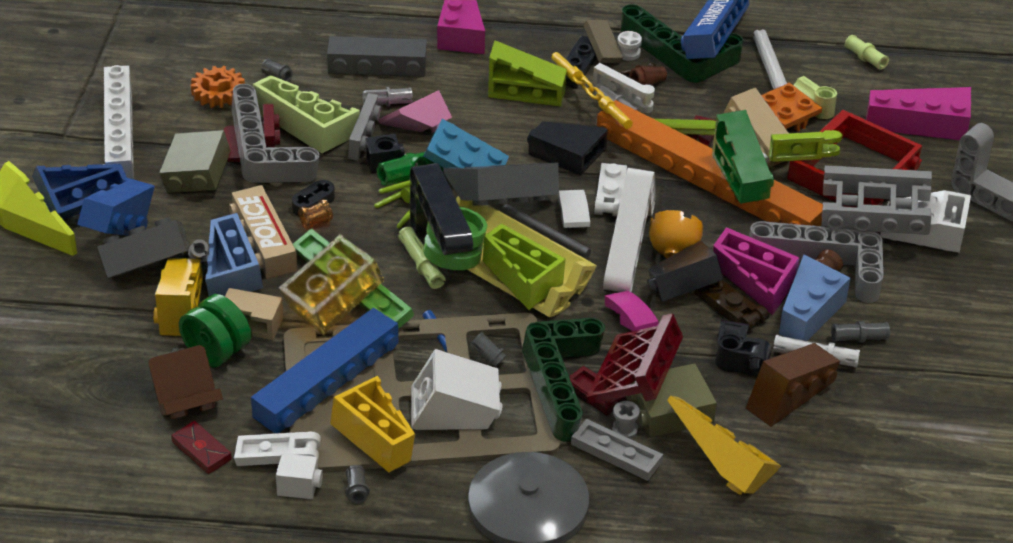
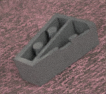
M167 217L156 221V227L145 230V227L141 226L129 230L130 236L119 239L118 235L103 239L104 244L97 246L107 277L114 278L157 262L167 261L168 258L188 254L190 245L182 222L177 220L171 221V218Z

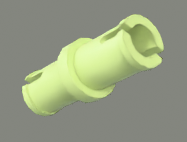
M850 35L846 39L845 48L857 54L858 58L863 62L868 61L880 70L888 65L889 57L877 51L871 43H865L855 35Z

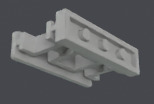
M825 165L823 195L836 196V203L823 202L821 227L928 235L932 218L931 208H918V201H930L932 171ZM842 193H854L858 195H843ZM896 196H906L911 198H896ZM864 198L889 199V206L863 205ZM842 205L857 206V208L842 207ZM896 208L911 209V211L896 210Z

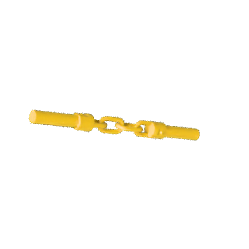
M555 52L552 54V60L558 66L567 69V77L572 82L581 85L592 99L597 100L599 107L605 113L610 114L625 129L632 127V120L615 106V102L610 97L605 96L597 87H593L581 70L576 66H572L560 53Z

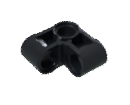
M721 319L715 364L718 368L725 371H736L758 376L763 361L770 359L771 345L764 339L747 337L749 324Z

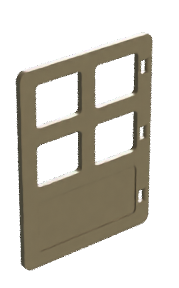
M511 313L408 320L398 329V341L437 338L438 335L442 334L445 336L447 353L470 360L467 344L468 336L479 335L481 332L484 335L517 333L522 349L526 328L530 323L537 322V318L531 313ZM505 322V326L489 327V323ZM350 324L292 328L284 333L286 371L332 338H316V335L333 334L334 337ZM419 328L418 332H403V329ZM393 350L385 353L373 365L365 368L353 380L345 383L333 395L325 398L312 411L305 413L290 426V433L316 432L321 436L320 447L317 449L319 452V470H323V472L346 471L347 468L350 470L351 465H360L364 469L383 468L334 428L330 421L333 397L376 376L380 378L381 387L384 392L389 393L392 397V404L397 411L400 410V402L411 401V386L414 381L400 382L396 379ZM524 355V373L499 375V381L501 382L499 394L525 392L530 395L536 435L485 439L481 435V429H458L459 440L413 444L411 461L400 467L494 460L498 457L517 452L556 454L560 449V440L552 434Z

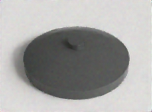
M517 452L498 457L487 463L477 472L469 488L468 507L475 526L483 535L495 543H565L580 531L586 521L589 509V492L582 476L565 461L543 453Z

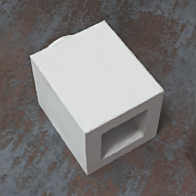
M282 453L276 473L277 496L313 499L316 487H321L323 470L318 469L317 457Z

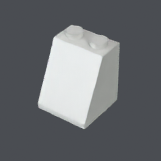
M435 349L411 386V428L416 430L488 429L493 420L499 418L502 411V403L499 397L501 382L499 381L498 368Z

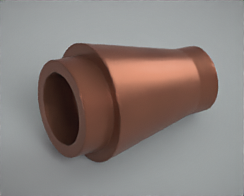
M637 65L631 69L629 78L642 85H653L660 81H665L667 79V71L663 66Z

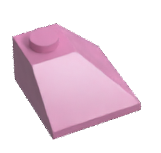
M438 90L380 118L378 122L381 125L423 132L430 128L433 133L442 119L448 120L452 116Z

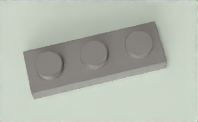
M371 93L367 95L349 139L348 159L358 161L361 152H366L365 138L373 135L374 120L378 121L381 113V106L377 105L378 95Z
M588 419L582 423L579 430L571 437V445L647 481L663 460V454Z

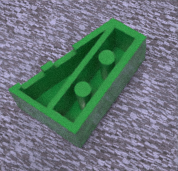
M740 110L717 114L712 156L739 203L770 199L774 178L769 171L747 111Z

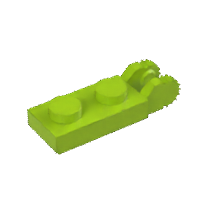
M836 130L771 134L770 161L821 159L822 157L837 156L840 154V147L832 143L841 142L842 134Z

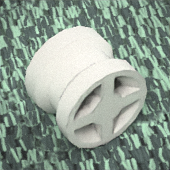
M625 31L619 34L618 47L623 56L622 60L633 61L640 57L641 49L639 46L642 42L640 34L633 31Z

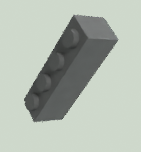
M329 37L327 51L328 73L425 77L427 63L426 39Z

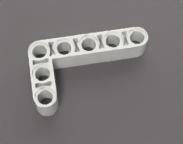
M634 168L627 169L605 271L603 290L614 292L632 291L647 216L652 217L655 205V172Z

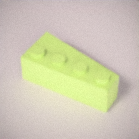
M268 76L253 83L260 115L264 117L263 104H273L274 114H279L280 128L320 153H324L350 139L360 115V110L353 107L350 110L344 109L338 101L332 99L329 103L319 99V94L315 92L299 91V86L274 76Z

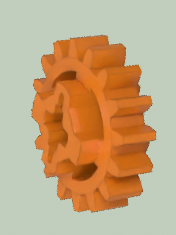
M213 66L210 71L204 68L203 74L197 72L196 78L191 79V94L194 96L195 101L201 102L202 106L207 103L210 104V108L214 106L223 108L225 103L231 106L233 88L238 84H245V79L242 78L240 72L235 73L234 68L229 71L226 70V66L222 68Z

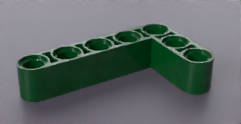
M629 4L622 8L621 32L633 31L640 34L642 37L640 46L689 82H702L738 64L741 60L743 38L738 34L731 33L716 57L686 59V52L681 47V35L638 5Z
M595 318L533 322L526 328L522 352L552 434L563 442H571L572 435L579 430L583 412L562 358L591 356L600 351L605 325Z

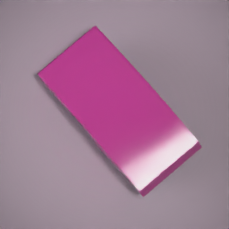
M630 291L605 295V306L616 311V314L620 315V324L631 329V331L659 325V321L650 308Z

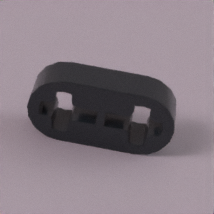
M318 180L296 193L292 197L293 213L299 217H308L332 203L335 199L334 184L328 180Z

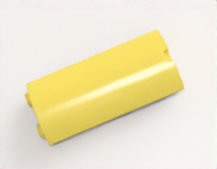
M459 196L456 198L459 207L471 209L479 213L486 220L488 225L486 234L502 223L566 259L563 285L551 287L548 296L533 307L534 309L548 317H552L570 306L569 299L574 294L580 295L597 265L490 205L473 206L472 201L461 200ZM482 252L480 263L474 268L467 270L517 298L482 261Z

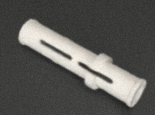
M776 335L773 353L785 354L815 342ZM829 342V345L816 343L839 359V364L857 368L860 350L837 347L835 343Z

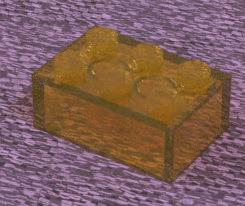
M339 235L279 289L288 307L324 335L384 281V278L372 257L342 235Z

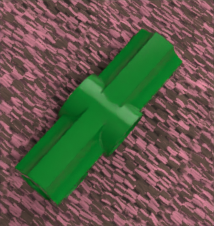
M425 152L417 154L407 153L401 158L379 163L376 169L377 177L383 186L410 180V168L415 167L416 162H418V166L434 164V162L423 156Z

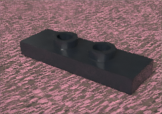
M581 35L566 57V60L572 66H576L581 70L584 76L597 58L589 37ZM566 77L567 86L575 88L579 86Z

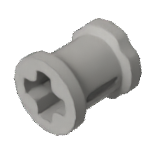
M621 401L613 409L616 421L613 423L612 431L633 439L637 435L638 425L636 420L639 417L640 410L633 402Z

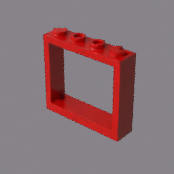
M845 110L837 114L820 131H839L842 134V138L846 137L899 161L893 169L916 171L922 162V159H920L922 145ZM821 159L790 161L788 180L836 202V196L823 195L824 171L813 167ZM842 193L843 195H858L854 193ZM864 198L863 205L881 206L884 199ZM843 205L845 207L857 208V206Z

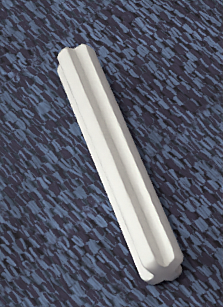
M763 29L760 31L755 30L753 39L773 89L787 84L766 31Z

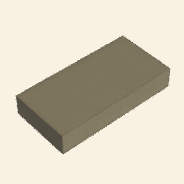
M587 20L583 26L599 63H620L623 56L608 21Z

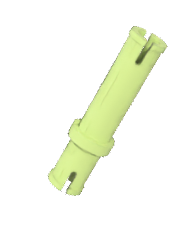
M412 227L402 228L399 231L398 238L416 263L418 273L425 277L431 288H440L444 285L445 276L438 269L437 265L431 263L425 257L423 252L424 245L417 237Z

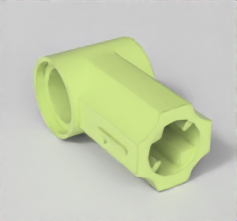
M805 76L798 78L794 86L822 107V113L815 117L819 119L832 118L835 114L837 91L827 86L820 87Z

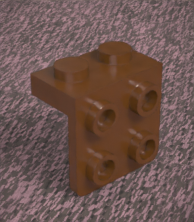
M198 345L149 359L148 366L161 415L170 414L171 419L189 415L187 409L198 406L199 411H204L217 407L216 401L223 400L221 389H215L206 351L203 346Z

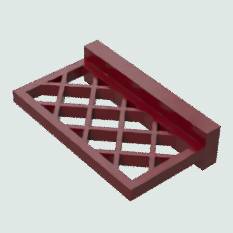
M673 313L663 315L658 326L615 336L586 396L589 404L642 393L645 401L657 398L683 339L682 332Z

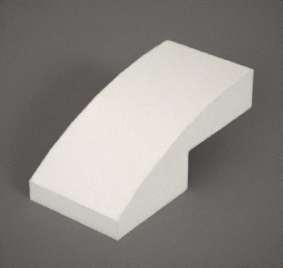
M584 190L559 191L558 202L561 208L563 227H590V216Z

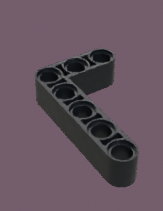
M434 163L411 167L410 223L415 233L427 232V223L429 222L444 255L472 251L473 237L471 230L439 164Z

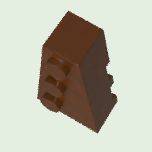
M812 343L763 361L745 409L772 427L831 385L837 377L838 373L836 370L840 360L816 343Z

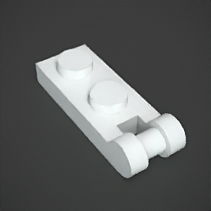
M601 63L594 67L593 87L599 89L600 86H605L617 95H623L627 102L639 108L642 113L653 111V101L651 100L654 97L655 91L653 86L642 85Z
M601 164L594 214L613 213V216L618 215L627 165Z
M316 432L238 436L234 459L237 466L279 464L282 453L313 456L318 459L319 452L317 449L320 447L321 436Z

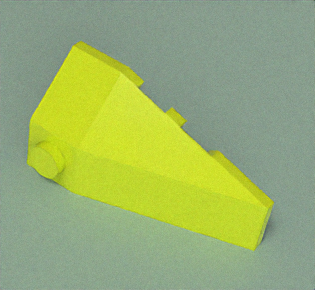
M10 161L4 163L0 170V225L7 230L69 255H76L77 248L74 232L56 211L49 212L43 195L40 192L34 194L27 185L30 180Z

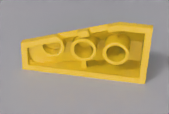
M671 395L668 398L669 404L719 474L728 480L726 485L740 495L743 492L754 494L781 467V465L751 444L747 445L742 441L737 443L734 440L736 437L733 432L718 424L712 425L710 417L683 399Z

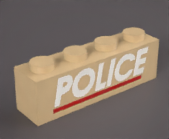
M260 185L232 192V204H229L230 215L238 214L265 278L268 279L297 271L296 250L263 186Z

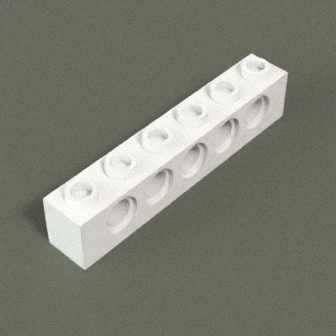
M119 65L104 67L105 164H121L127 178L134 179L129 66Z

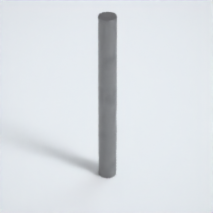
M508 204L502 207L501 212L584 258L590 256V248Z

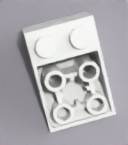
M943 190L931 193L930 201H918V208H931L932 218L928 235L881 232L880 236L920 246L960 252L971 195ZM896 208V210L911 211V209Z

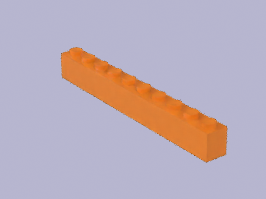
M617 100L614 101L615 106L632 120L633 125L631 128L625 129L616 119L603 110L597 114V127L608 129L607 140L766 222L821 226L823 204L774 180V186L771 187L770 199L740 204L712 156L713 149Z

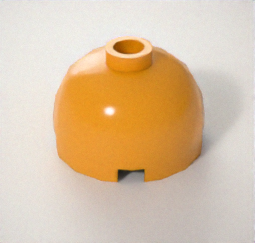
M675 210L656 213L655 219L651 218L649 226V238L653 248L661 255H664L665 258H669L701 241L703 224L696 216L692 215L691 219L683 217L684 212Z

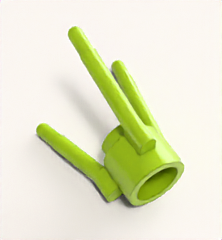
M410 180L380 189V194L399 189L402 190L376 203L374 207L379 208L401 197L406 203H410ZM410 210L397 224L398 229L402 228L410 219Z

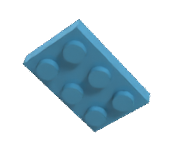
M444 119L440 121L423 155L443 168L506 165L509 158L508 155Z

